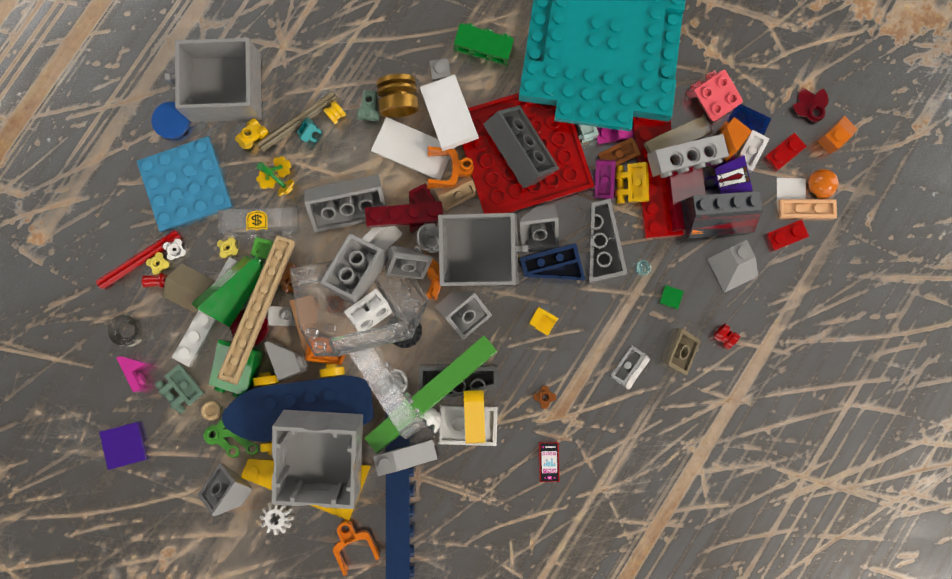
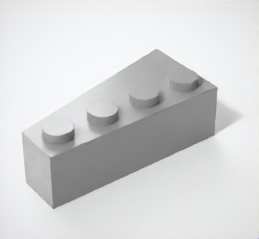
M611 198L591 203L589 284L627 276L628 274Z

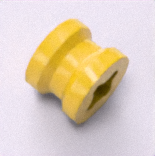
M335 101L331 103L329 108L323 109L325 115L334 125L338 123V119L346 116V113Z

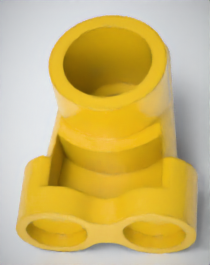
M252 118L246 123V127L235 136V140L241 148L250 149L254 141L263 139L269 132L255 118Z

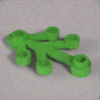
M222 419L217 425H211L204 431L203 437L205 442L210 445H220L226 450L229 457H238L240 449L228 443L224 439L226 437L234 438L246 448V452L250 455H256L259 452L257 444L235 435L228 429H224L225 426ZM215 431V437L211 438V432ZM251 446L256 447V450L253 453L250 452ZM235 448L236 453L231 455V449Z

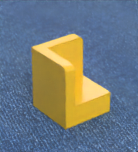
M538 307L528 325L545 335H549L559 318Z

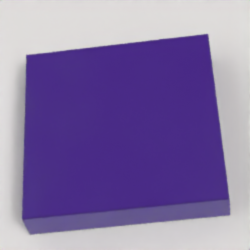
M140 422L99 432L108 470L148 459Z

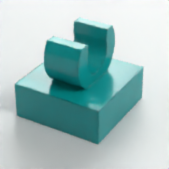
M306 117L297 134L305 142L308 140L316 142V138L312 136V133L318 132L321 134L322 132L313 120Z

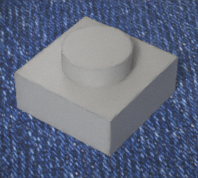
M448 58L429 61L432 81H438L451 76Z

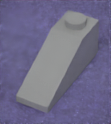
M433 440L378 453L373 456L378 476L438 459Z

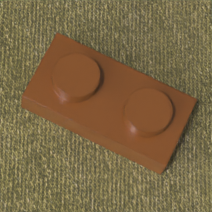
M633 137L598 153L600 160H616V166L640 155Z

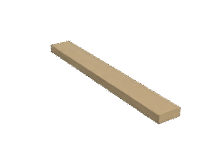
M276 235L217 376L219 380L238 385L296 244L294 240Z

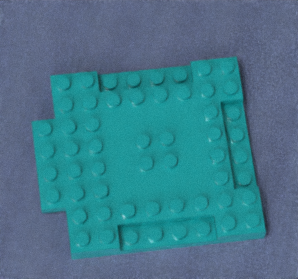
M533 0L518 101L556 106L554 121L631 131L633 117L669 122L673 114L677 60L686 0Z

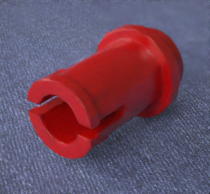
M164 273L150 276L143 275L142 286H159L164 288L168 275H164Z

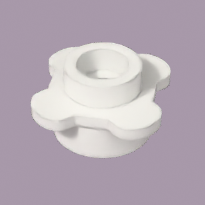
M180 239L163 244L169 260L185 255L186 251L182 248V241Z

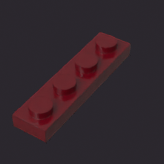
M442 202L365 208L366 228L438 223V215H443Z

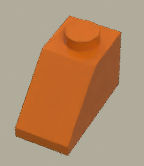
M844 115L817 142L830 155L842 147L854 135L857 128Z
M735 117L730 122L725 121L719 128L720 134L724 135L729 153L728 157L723 158L726 162L739 150L752 132Z

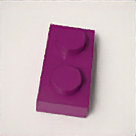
M596 160L594 198L614 199L616 160Z

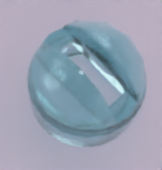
M645 260L639 261L635 266V271L638 275L645 276L650 273L651 265ZM642 263H645L646 272L643 270Z

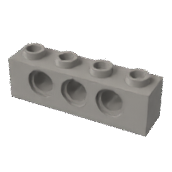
M723 134L658 149L647 154L653 177L660 175L661 178L673 175L672 172L677 171L678 174L688 172L690 167H694L695 170L704 168L706 163H711V166L723 162V158L729 156Z

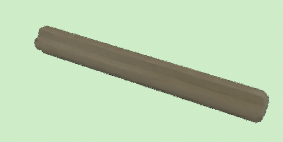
M333 91L329 92L258 141V147L261 151L267 150L299 128L306 117L312 119L321 113L323 109L331 106L333 101H338V97Z

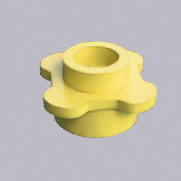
M233 237L217 242V246L220 248V257L227 258V256L238 254L235 244L236 240Z
M157 252L153 258L147 259L146 265L151 267L154 275H159L160 272L169 267V262L163 258L162 253Z

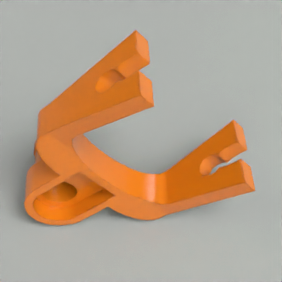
M428 146V157H450L452 175L448 181L428 179L427 189L453 188L457 184L458 177H469L472 175L474 166L470 158L458 160V154L455 149L442 151V148Z
M344 520L339 523L337 534L340 540L335 543L333 553L343 576L348 574L349 568L340 551L354 541L367 540L375 559H380V551L368 530L356 532L350 520Z

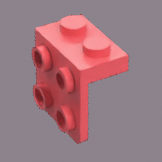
M725 69L718 72L716 70L709 72L705 75V80L702 82L700 80L690 85L691 89L686 92L689 99L697 97L711 121L718 120L743 101Z

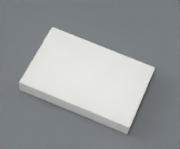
M440 405L439 413L442 422L439 427L438 444L496 446L498 407L484 406L485 443L466 444L464 406Z

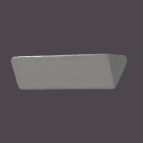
M631 345L610 377L629 390L650 358L647 354Z

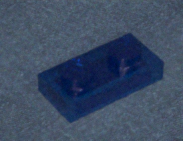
M740 104L732 110L728 121L730 122L735 117L751 131L754 130L764 135L772 118Z

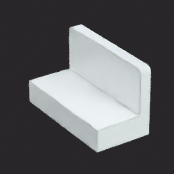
M396 226L372 228L362 240L386 252L389 246H392L403 233Z

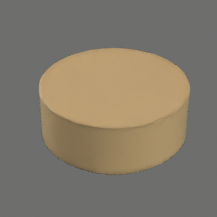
M208 401L202 406L201 414L206 420H216L222 414V406L217 401Z

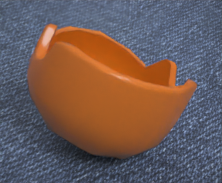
M818 169L813 172L808 180L809 191L814 193L817 199L830 198L835 194L839 185L836 174L828 169Z

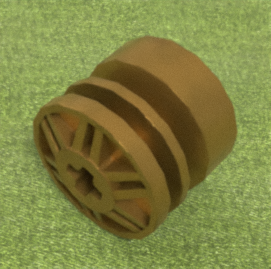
M391 74L383 76L376 81L377 94L381 97L378 100L381 116L399 118L411 116L419 111L418 97L414 95L417 92V88L415 86L416 79L413 75Z

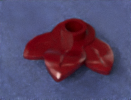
M802 88L798 95L799 102L792 105L795 113L801 117H807L811 122L821 121L825 117V107L829 103L827 92L825 89H821L814 95L807 89ZM812 111H816L817 116H815Z

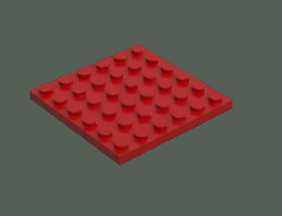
M519 93L468 108L479 139L462 144L466 158H470L473 162L472 179L483 214L513 213L595 187L575 124L554 121L556 106L518 101ZM519 105L559 167L558 171L524 189L483 125L497 111Z

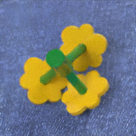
M284 156L276 157L273 160L275 166L272 168L259 162L257 169L260 171L256 181L262 189L274 188L275 184L278 183L281 185V188L278 190L279 197L283 194L287 195L292 191L294 185L292 179L284 183L279 179V177L283 178L290 174V161L285 160Z

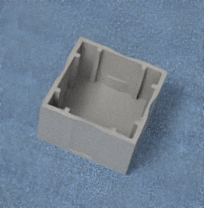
M283 410L272 426V455L274 460L272 505H318L325 508L354 509L361 490L363 414Z

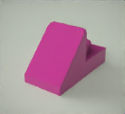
M633 125L631 131L597 127L599 133L596 138L597 145L620 143L631 137L634 139Z
M128 356L117 357L116 359L132 391L141 392L147 389L145 385L146 379L139 371L152 364Z

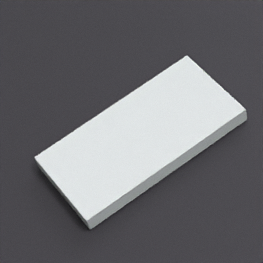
M455 74L420 87L442 151L479 139Z
M386 117L371 149L372 153L435 180L442 179L450 161L449 156L428 157V146L441 148L438 139Z

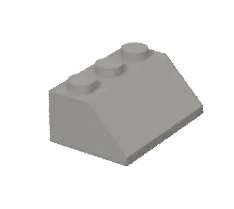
M349 234L320 281V284L341 299L354 305L366 296L388 257L383 249Z

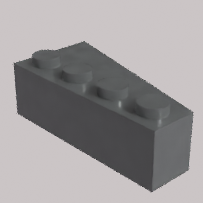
M420 364L419 391L450 364ZM482 364L441 400L462 396L464 391L486 390L498 387L497 364Z

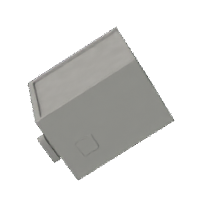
M250 38L175 40V74L165 73V80L170 85H175V108L190 122L251 120L252 118L262 120L261 54Z
M515 213L438 215L440 286L519 284L518 252L529 253V246H518V216Z

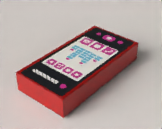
M539 442L540 482H560L559 442Z

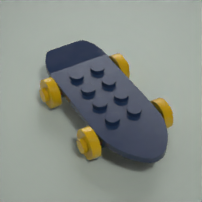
M337 364L325 365L326 369L319 370L320 377L328 378L271 385L279 383L276 375L271 376V372L259 373L258 378H253V386L261 385L262 387L249 390L233 400L224 410L222 422L229 431L239 437L252 441L266 442L260 444L261 452L268 451V455H272V426L283 410L363 414L364 426L374 417L371 385L367 380L360 377L337 376L345 374L344 367H337Z

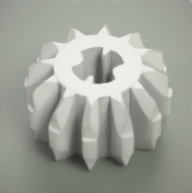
M269 502L267 504L268 508L264 507L262 509L264 515H261L259 518L265 520L261 527L268 526L266 533L273 529L274 535H277L279 531L283 534L286 532V528L292 526L289 521L293 520L294 516L289 515V513L293 510L292 508L286 510L287 505H272V502ZM279 515L280 519L275 521L273 517Z

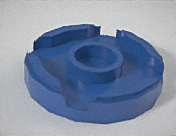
M175 102L160 104L152 114L151 123L153 129L165 139L175 140L181 138L190 128V121L175 108Z

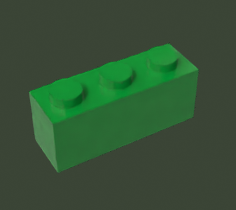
M460 23L454 41V51L507 66L514 45V38L505 33H501V35L494 33L488 28H476L471 23Z

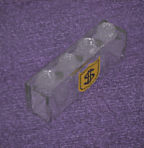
M295 207L218 210V233L225 236V238H237V235H244L245 238H255L256 234H263V237H274L275 234L294 236V233H299V210Z

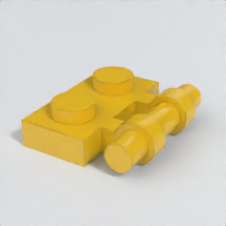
M648 163L627 164L628 172H624L623 165L616 166L615 180H617V190H615V196L617 197V204H624L625 196H628V202L630 203L649 201ZM625 179H628V189H624Z

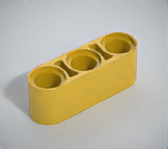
M464 391L466 444L485 443L484 391Z

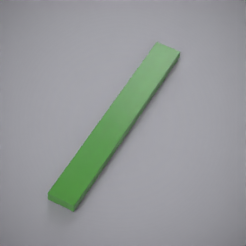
M485 335L481 337L365 437V440L374 452L378 454L492 357L497 352V349Z

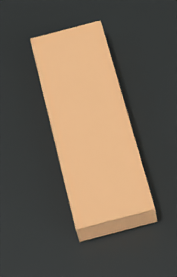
M836 199L778 200V219L837 218Z

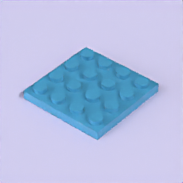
M209 136L137 160L160 232H165L234 208Z

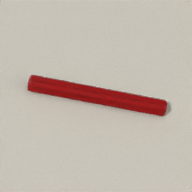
M176 230L171 231L96 280L97 286L100 289L106 288L145 263L147 259L154 257L157 252L165 250L163 248L165 242L170 243L175 239H181L180 234Z

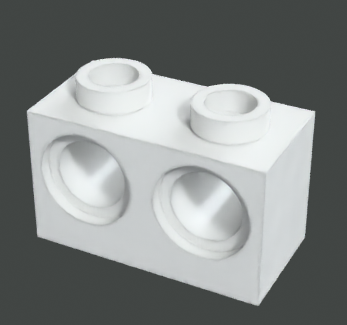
M375 289L345 310L344 313L357 332L362 335L390 315L392 311L385 298Z

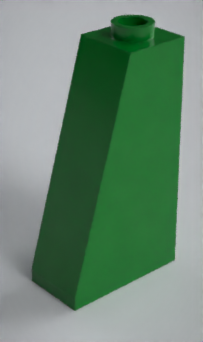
M245 255L196 298L192 305L201 312L230 327L252 294L263 269L262 264L264 261L256 256L250 258Z

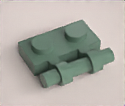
M178 364L164 376L169 383L165 385L160 380L155 384L159 389V394L162 397L165 396L170 402L169 406L179 414L186 410L182 405L184 401L188 406H191L205 394V391L182 364ZM173 388L180 395L178 398L171 392Z

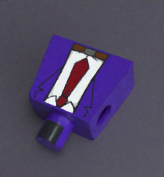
M743 154L713 167L715 175L704 178L706 188L710 189L718 186L720 194L753 191L746 159Z

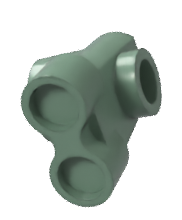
M363 91L360 109H357V119L379 121L380 113L377 111L376 91Z

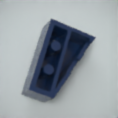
M576 243L518 257L524 277L586 281Z

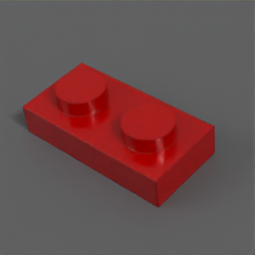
M794 132L764 158L775 171H778L807 146Z
M801 219L765 234L773 252L809 237V234Z

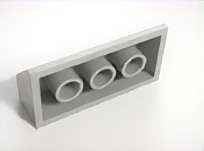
M379 174L304 189V202L314 233L366 222L365 208L386 206Z

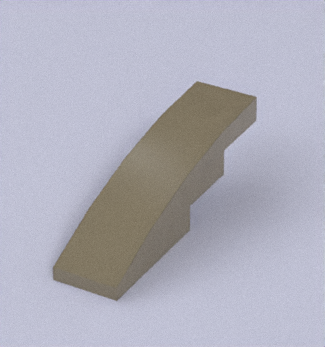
M703 116L659 135L643 145L649 154L658 149L699 140L713 133V130L706 116Z

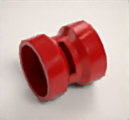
M726 323L713 335V338L716 341L722 342L723 347L727 350L731 349L741 337L737 332L731 331L730 326Z

